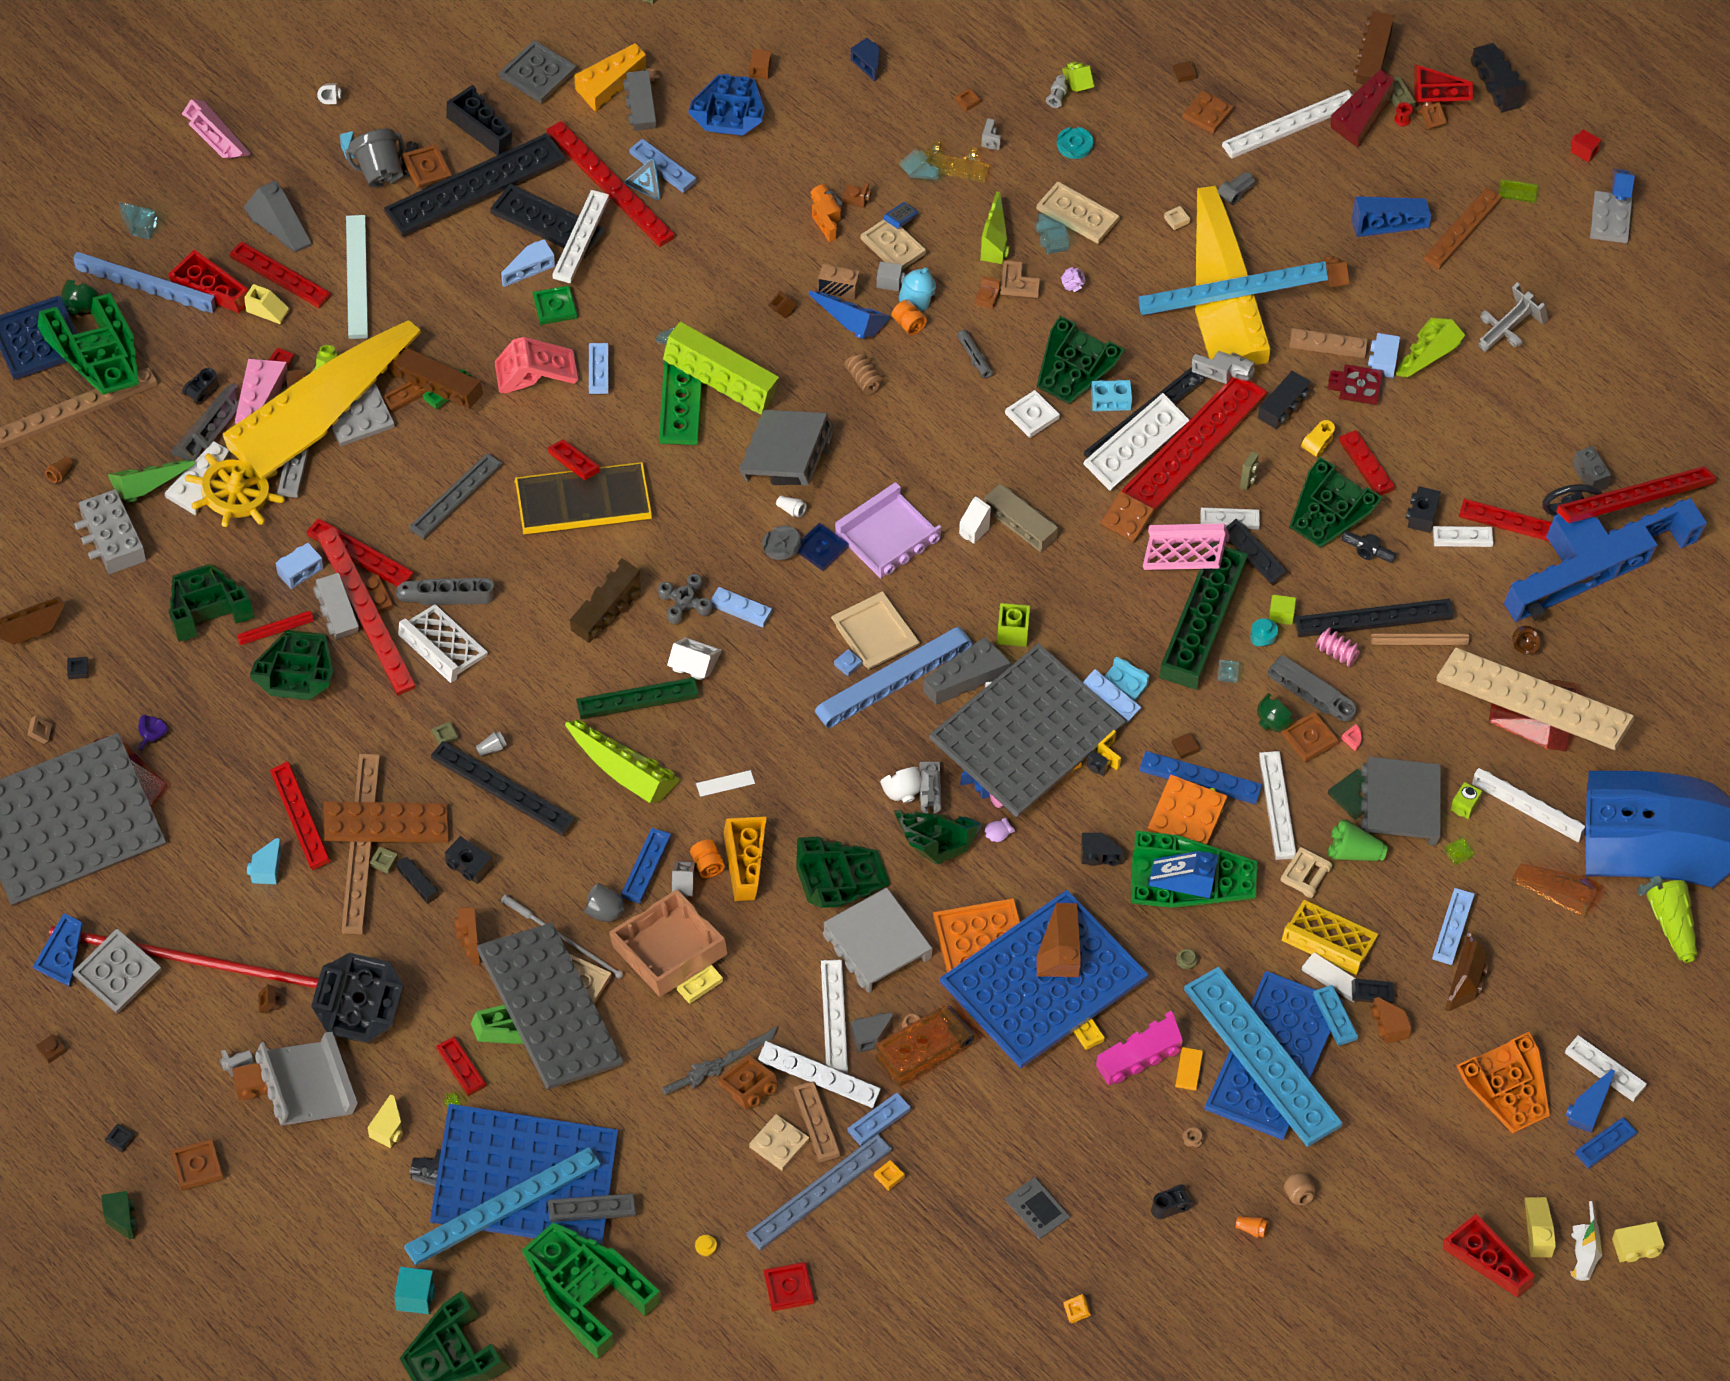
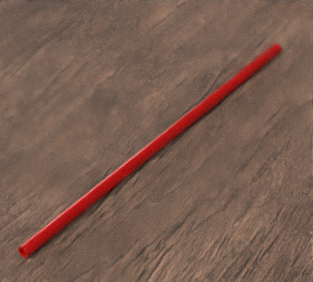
M51 926L49 936L53 933L55 926ZM82 932L80 942L99 946L108 937ZM133 942L148 956L310 988H316L319 978ZM359 995V996H357V997L365 998L364 995Z

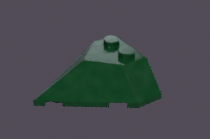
M894 810V814L909 845L923 858L930 860L934 864H941L948 859L967 852L981 828V823L967 817L959 816L954 820L947 819L946 815L921 812L904 814L902 810Z

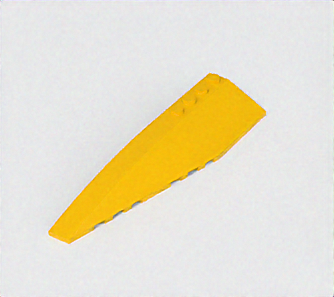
M1216 186L1197 188L1196 286L1248 276L1232 226ZM1254 294L1195 305V313L1209 359L1213 360L1218 351L1227 354L1236 353L1255 362V365L1269 362L1270 346Z

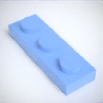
M589 343V394H608V343Z
M718 587L711 599L712 607L760 627L765 626L772 614V608Z
M1096 669L1083 682L1118 713L1127 724L1141 708Z

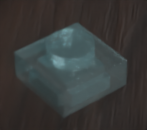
M1219 660L1217 681L1237 683L1239 662Z

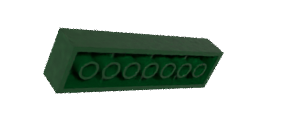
M1210 543V546H1211L1212 548H1214L1216 545H1218V544H1215V543ZM1224 547L1220 568L1199 570L1162 660L1159 674L1160 679L1195 690L1198 689L1246 569L1247 553ZM1213 554L1206 561L1213 562L1216 560V556Z

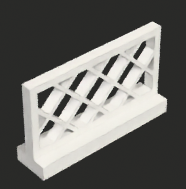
M435 604L412 619L407 620L405 618L399 622L398 635L450 683L457 679L459 673L482 660L488 654L482 646ZM435 612L440 617V620L428 619V616ZM414 624H425V629H418ZM427 624L439 625V630L427 629ZM441 626H450L453 632L441 631ZM426 635L438 636V641H431ZM440 636L452 637V642L440 641ZM454 637L463 638L466 644L454 643ZM439 647L451 648V653H444ZM453 649H465V655L454 654ZM468 650H476L479 654L476 656L467 655ZM453 659L465 661L462 665L457 666L453 662Z

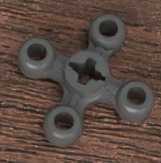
M691 574L687 579V586L679 587L677 590L669 582L659 584L658 596L663 600L673 599L676 603L675 606L670 607L667 611V619L670 623H680L683 618V612L690 611L692 608H695L701 616H707L711 613L712 602L708 598L698 599L694 595L703 586L700 575Z

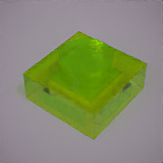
M1463 838L1445 846L1444 850L1454 865L1473 857V852Z

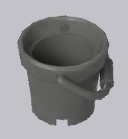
M388 128L373 130L355 138L350 142L349 149L345 150L350 166L357 171L363 172L369 187H382L384 182L389 181L391 184L403 177L399 158L404 151V142L399 132L395 133L392 129ZM397 140H398V142H399V151H398V152H397V148H396V142H397ZM351 155L357 159L360 167L353 162Z

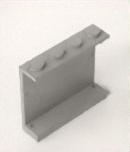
M887 888L824 922V938L827 942L833 944L837 956L844 959L849 972H853L856 975L858 984L861 988H865L868 993L872 992V983L921 957L924 962L932 959V947Z
M333 1032L324 1033L321 1042L270 1050L265 1047L264 1042L260 1043L255 1059L260 1064L262 1080L267 1084L268 1097L273 1102L274 1115L279 1119L281 1126L353 1114L357 1106V1100Z

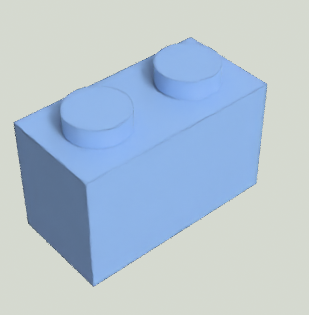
M1377 333L1376 340H1372L1371 351L1374 352V355H1370L1368 366L1372 367L1371 369L1383 370L1382 376L1393 378L1400 336Z
M306 543L276 562L277 574L292 589L323 570L322 557L309 543Z

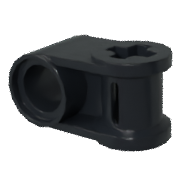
M202 369L192 380L184 385L183 395L191 397L197 405L202 404L206 398L218 389L219 384L214 369Z
M1177 1185L1154 1196L1151 1213L1157 1219H1165L1188 1211L1194 1206V1202L1189 1199L1185 1185Z

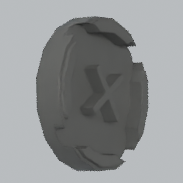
M778 526L771 533L770 531L766 533L762 541V547L765 554L771 559L783 560L792 557L799 551L802 540L795 528Z

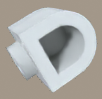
M337 83L324 84L318 90V99L324 104H337L338 99H341V88H337Z

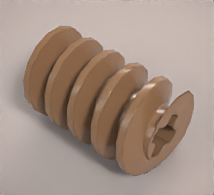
M862 353L849 357L844 365L863 393L871 395L876 392L882 382V377L875 370L870 359H867V355Z

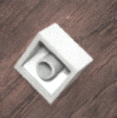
M685 637L673 643L667 666L673 667L672 670L675 672H687L691 674V677L702 680L710 676L722 650Z

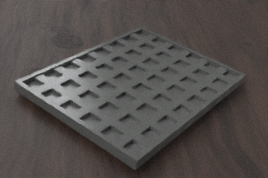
M1038 643L930 734L929 739L1015 817H1019L1085 760L1091 751H1095L1098 748V744L1113 730L1117 732L1122 728L1126 721Z
M119 733L0 779V881L11 906L166 844Z

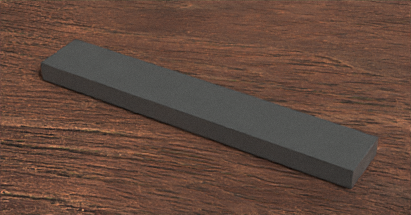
M489 453L485 454L409 526L410 531L425 540L502 467V462Z

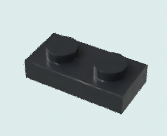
M1353 979L1351 981L1352 1001L1373 1003L1374 998L1379 997L1391 1004L1394 1002L1393 982Z

